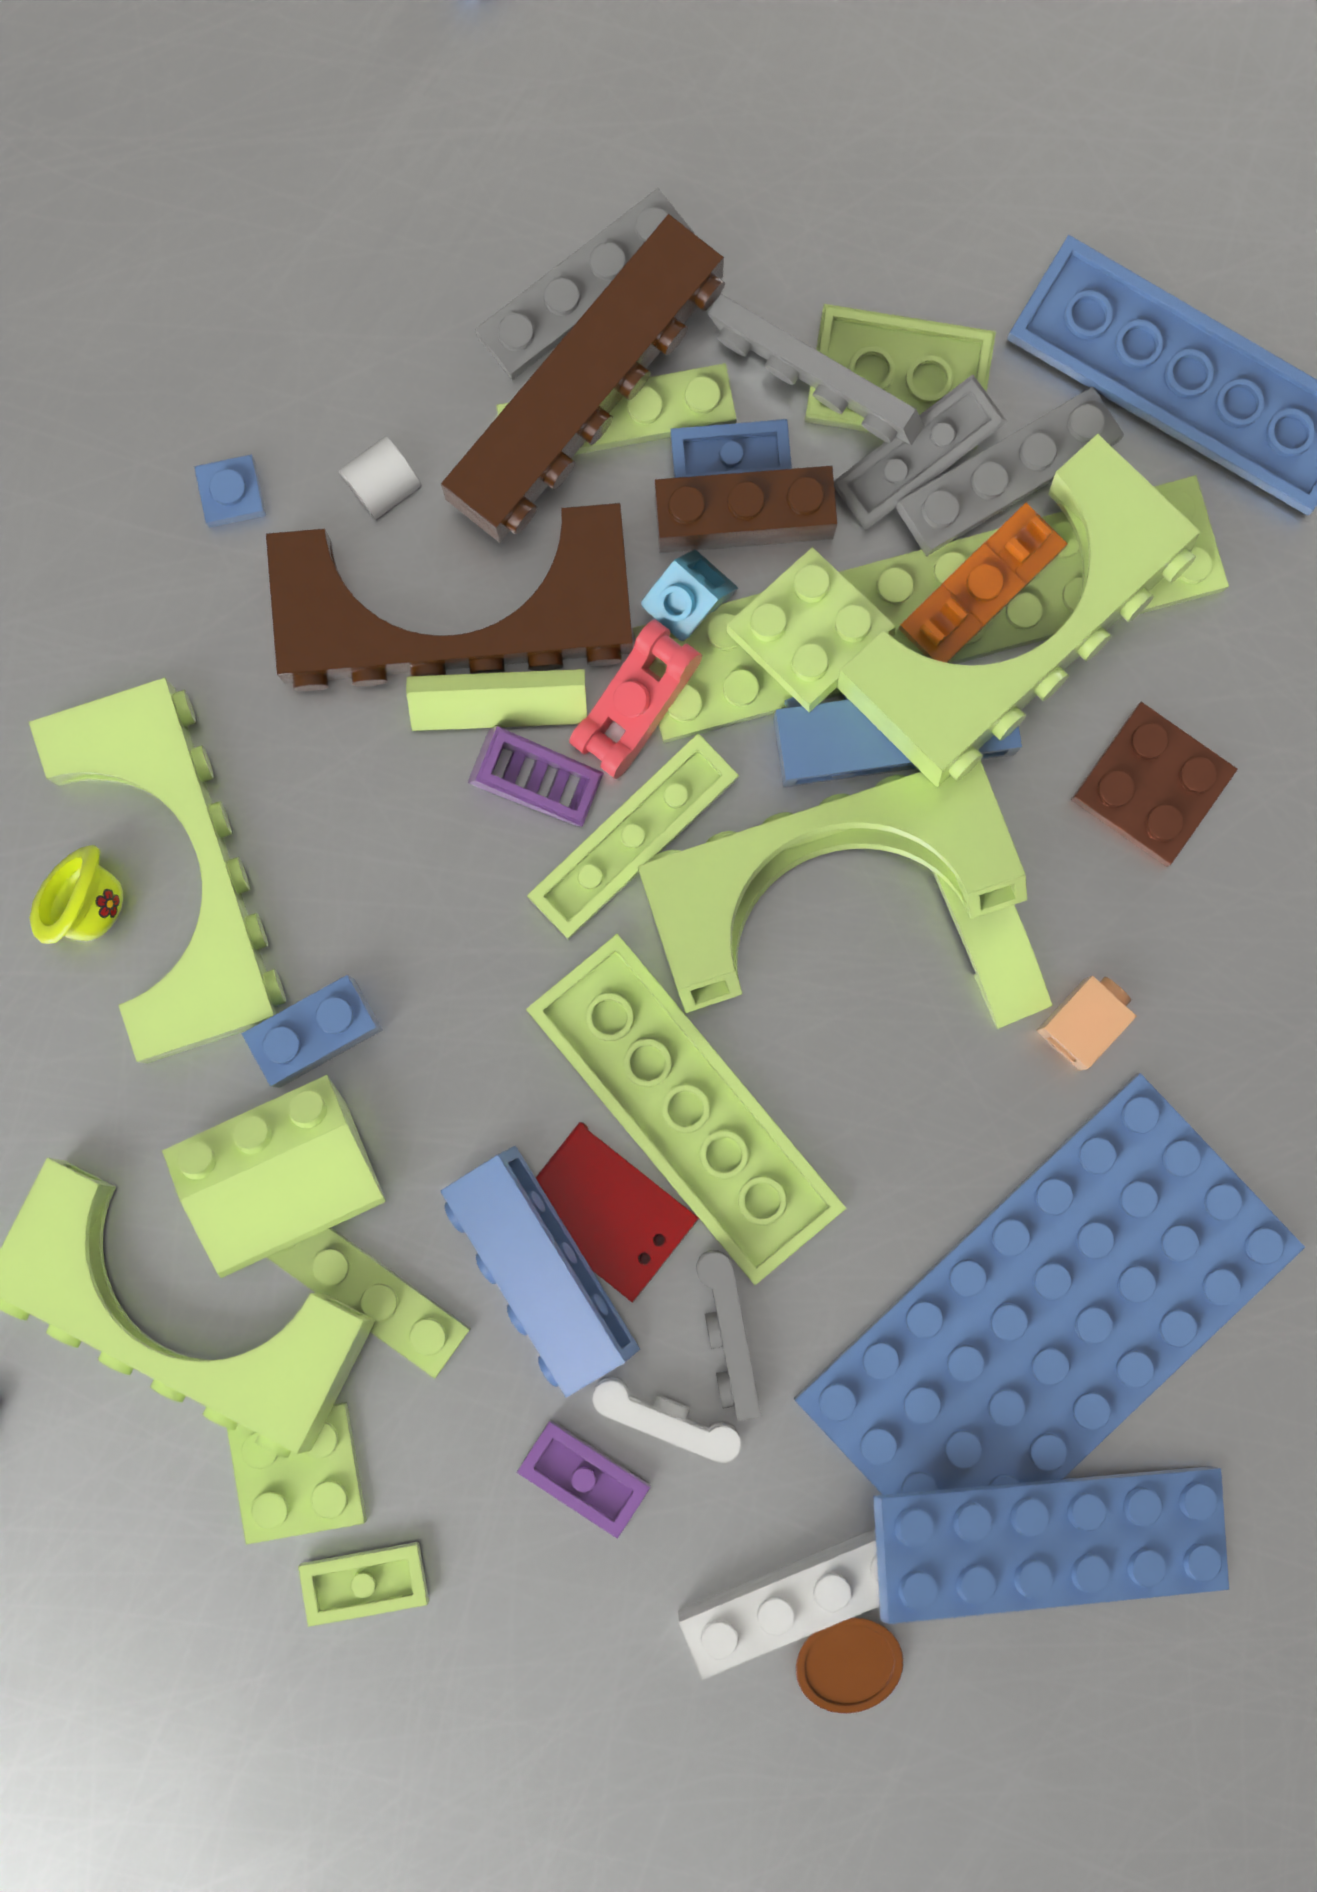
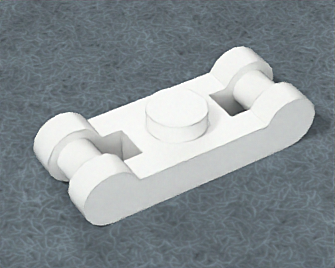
M604 1377L595 1386L593 1404L597 1412L605 1417L716 1462H730L740 1453L741 1440L739 1432L734 1425L727 1421H717L708 1427L688 1419L687 1416L690 1408L676 1401L657 1395L654 1404L636 1398L629 1395L628 1386L619 1377Z

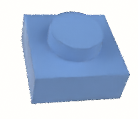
M252 455L194 466L205 522L209 528L266 516L256 464Z

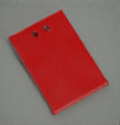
M583 1122L577 1124L535 1177L592 1271L632 1303L699 1220L695 1214L588 1130V1126Z

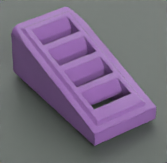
M496 726L490 729L485 737L468 783L567 823L583 827L604 772ZM504 748L511 751L512 754L502 778H499L492 774ZM525 757L535 761L523 788L516 785L515 782ZM550 766L557 769L547 796L543 797L537 793L546 770ZM571 774L580 779L569 807L560 804L559 801Z

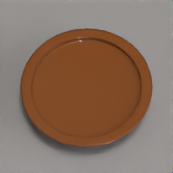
M849 1618L811 1634L801 1647L796 1661V1677L804 1695L812 1703L824 1710L846 1714L870 1709L885 1700L897 1686L903 1670V1654L895 1636L879 1623L863 1618Z

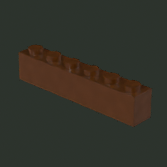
M668 214L442 481L441 486L445 499L499 543L502 542L510 531L515 535L519 534L534 517L538 508L534 502L548 486L555 490L569 476L575 466V461L571 458L586 441L593 445L606 432L613 420V416L609 413L624 396L626 399L631 400L643 388L651 373L647 368L659 353L662 352L667 356L680 344L688 330L685 322L697 308L706 311L719 297L725 286V282L722 281L724 257Z

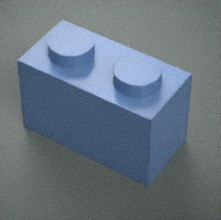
M346 975L241 1034L269 1085L281 1088L378 1034L383 1029L355 979Z

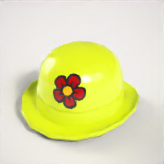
M96 845L81 847L69 854L53 868L42 882L33 899L30 913L33 935L41 943H56L64 936L78 941L98 939L117 920L122 908L123 890L120 882L109 871L100 866V850Z

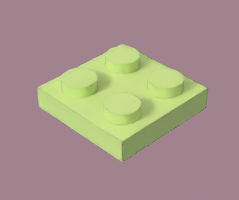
M813 547L727 623V633L809 713L837 688L840 669L882 630L886 631L891 637L895 635V625Z
M347 1402L333 1405L311 1451L300 1454L291 1451L288 1458L278 1456L259 1446L255 1442L259 1434L241 1424H238L235 1430L227 1428L246 1544L364 1524L367 1521Z

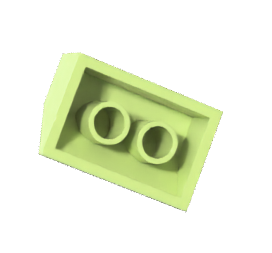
M328 1075L162 1150L179 1200L217 1274L221 1278L386 1202L349 1108Z

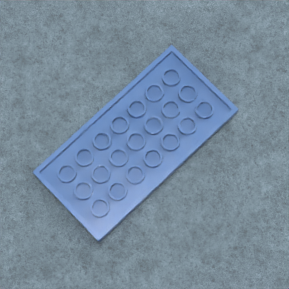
M1137 1073L797 1394L794 1400L882 1495L1063 1479L1288 1265L1305 1246L1141 1073Z

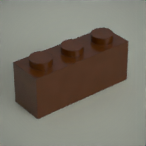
M833 465L655 479L659 553L831 540L834 538L837 527Z

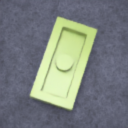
M419 1542L301 1563L298 1566L308 1627L420 1607L429 1603Z

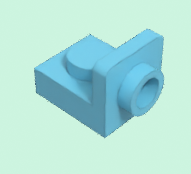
M694 549L675 559L642 599L641 605L657 621L667 627L676 638L684 641L693 634L708 614L717 610L722 603H726L739 587Z

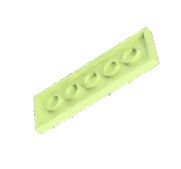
M618 934L613 936L526 1009L754 1285L759 1283L847 1209Z

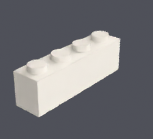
M875 1529L678 1610L679 1624L702 1680L880 1606Z

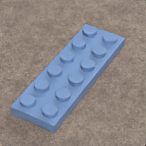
M1068 235L1011 329L1007 340L1089 388L1094 387L1097 393L1309 516L1317 506V379Z
M1207 1466L873 1496L880 1620L887 1624L1229 1590L1221 1468Z

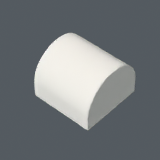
M387 436L380 439L339 470L342 478L374 520H377L421 487L415 472Z

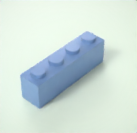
M844 694V700L820 703L810 713L794 697L785 700V708L776 709L773 720L783 788L918 768ZM1019 726L1002 741L995 735L978 750L983 755L981 760L1015 755L1022 747Z
M516 1145L496 1155L440 1190L446 1200L445 1211L450 1222L459 1232L466 1233L477 1251L476 1262L481 1273L490 1283L497 1284L508 1302L507 1312L512 1324L522 1335L529 1336L540 1355L538 1362L543 1375L550 1384L555 1387L559 1386L566 1398L624 1364L640 1350Z

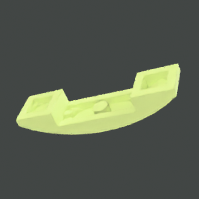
M932 871L976 972L974 977L996 1028L999 1029L1051 1007L1052 1003L1042 973L1015 905L970 919L958 895L947 882Z

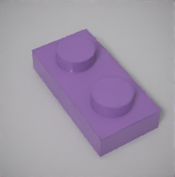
M551 1419L517 1470L519 1475L617 1539L650 1489V1484Z

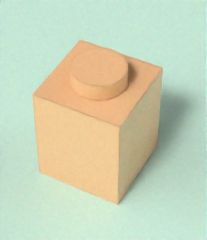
M1092 975L1083 979L1036 1031L1081 1071L1089 1069L1137 1016L1126 1007L1131 1002V998L1120 986L1108 977H1104L1099 982Z

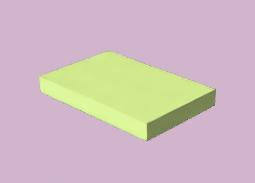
M824 304L816 350L914 407L920 415L972 374L987 393L996 331ZM810 386L804 422L869 432L861 424L864 417L847 407L842 414L829 409L813 396L816 389Z

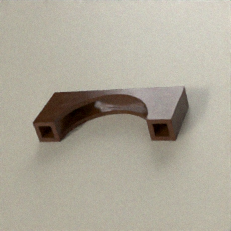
M620 503L561 508L562 524L557 552L551 568L535 593L521 607L499 622L480 630L457 635H428L408 631L388 623L368 610L353 596L342 581L334 559L332 541L325 529L267 533L266 544L277 675L284 684L293 683V690L318 691L327 689L329 687L328 680L352 678V685L375 686L387 683V675L410 673L411 676L446 675V670L469 668L470 674L505 672L504 665L528 663V669L531 671H548L564 667L563 660L576 658H587V665L606 666L621 663L622 654H630L633 650Z

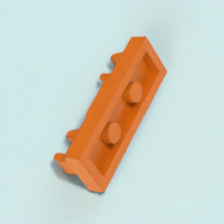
M1026 502L901 623L898 629L926 657L948 663L1066 548L1068 543Z

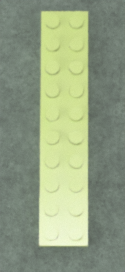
M1196 475L1154 486L1201 532L1191 551L1196 556L1194 562L1174 582L1170 583L1164 577L1149 591L1154 596L1152 601L1140 614L1223 592L1229 587ZM1063 511L1043 516L1042 518L1068 543L1066 548L948 663L958 664L1049 639L1066 623L1080 601L1083 566L1076 535ZM998 529L951 541L928 556L922 550L840 571L839 573L895 625V635L893 638L908 649L925 656L898 629L900 624ZM759 594L722 603L717 610L708 614L693 634L684 641L679 640L670 632L669 637L680 646L689 644L702 654V660L658 725L663 744L774 714L776 709L785 708V700L793 698L727 633V623ZM647 624L632 628L635 641ZM656 657L649 669L662 678L666 672L667 664ZM836 688L824 700L843 695V693Z

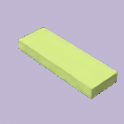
M585 669L407 677L406 694L412 731L494 728L496 726L579 724L587 717Z

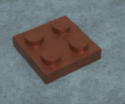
M1140 702L1071 800L1168 867L1176 859L1238 768L1149 706Z

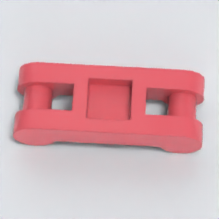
M656 619L650 621L639 633L633 650L590 714L578 724L569 739V743L581 753L587 754L591 752L602 761L600 768L615 779L623 775L633 763L702 660V654L689 644L680 646L669 637L670 630ZM656 657L667 664L666 672L662 678L649 669ZM613 721L626 730L617 743L605 735Z

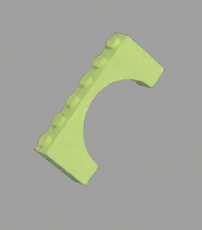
M1099 434L1094 436L1055 472L1048 494L1061 508L1074 530L1083 566L1080 601L1066 623L1052 637L1030 652L1010 660L987 665H958L922 656L908 649L886 631L882 630L839 671L837 688L937 788L951 775L957 781L967 775L983 757L978 750L995 735L1002 741L1009 736L1026 717V714L1021 710L1031 700L1038 696L1041 700L1045 701L1052 696L1069 677L1064 670L1079 656L1085 661L1094 657L1110 640L1111 634L1107 630L1121 617L1128 622L1132 621L1152 601L1154 596L1149 591L1164 577L1170 583L1174 582L1196 559V556L1191 551L1201 531Z
M166 678L29 722L44 773L48 780L58 786L79 781L105 780L127 784L146 791L161 800L175 814L184 826L196 851L202 880V901L198 922L188 947L180 960L160 982L134 999L119 1004L136 1062L146 1064L245 1032L279 1013L278 1005L286 1003L284 990L276 970L273 969L266 972L259 950L268 947L261 920L257 913L248 915L241 894L250 891L245 869L240 858L230 859L223 837L232 835L228 816L221 801L212 803L207 789L206 781L214 779L208 755L203 745L194 748L188 730L189 725L196 723L191 702L185 690L176 692L175 687Z
M981 760L959 781L951 775L938 788L922 772L909 776H889L878 782L873 788L852 795L845 793L835 794L824 799L818 806L794 814L790 812L778 813L767 818L761 825L740 832L724 831L712 836L704 844L683 851H663L655 855L650 862L638 865L639 874L685 1012L688 1013L742 995L738 975V949L742 931L751 910L763 893L779 877L797 865L819 855L847 849H875L911 858L934 871L948 883L965 906L970 919L1026 901V874Z
M47 1158L0 1249V1310L25 1321L31 1314L49 1324L46 1333L54 1339L76 1348L80 1346L81 1342H84L100 1350L101 1354L98 1360L120 1373L131 1375L133 1369L153 1378L150 1385L151 1389L169 1399L183 1402L187 1396L206 1406L203 1416L220 1426L235 1430L238 1424L243 1425L259 1434L255 1442L269 1452L288 1458L291 1451L296 1454L311 1451L376 1320L324 1293H310L302 1308L282 1331L251 1351L222 1360L193 1358L172 1351L152 1340L132 1322L120 1306L109 1282L104 1263L103 1231L109 1203L116 1186L65 1160Z

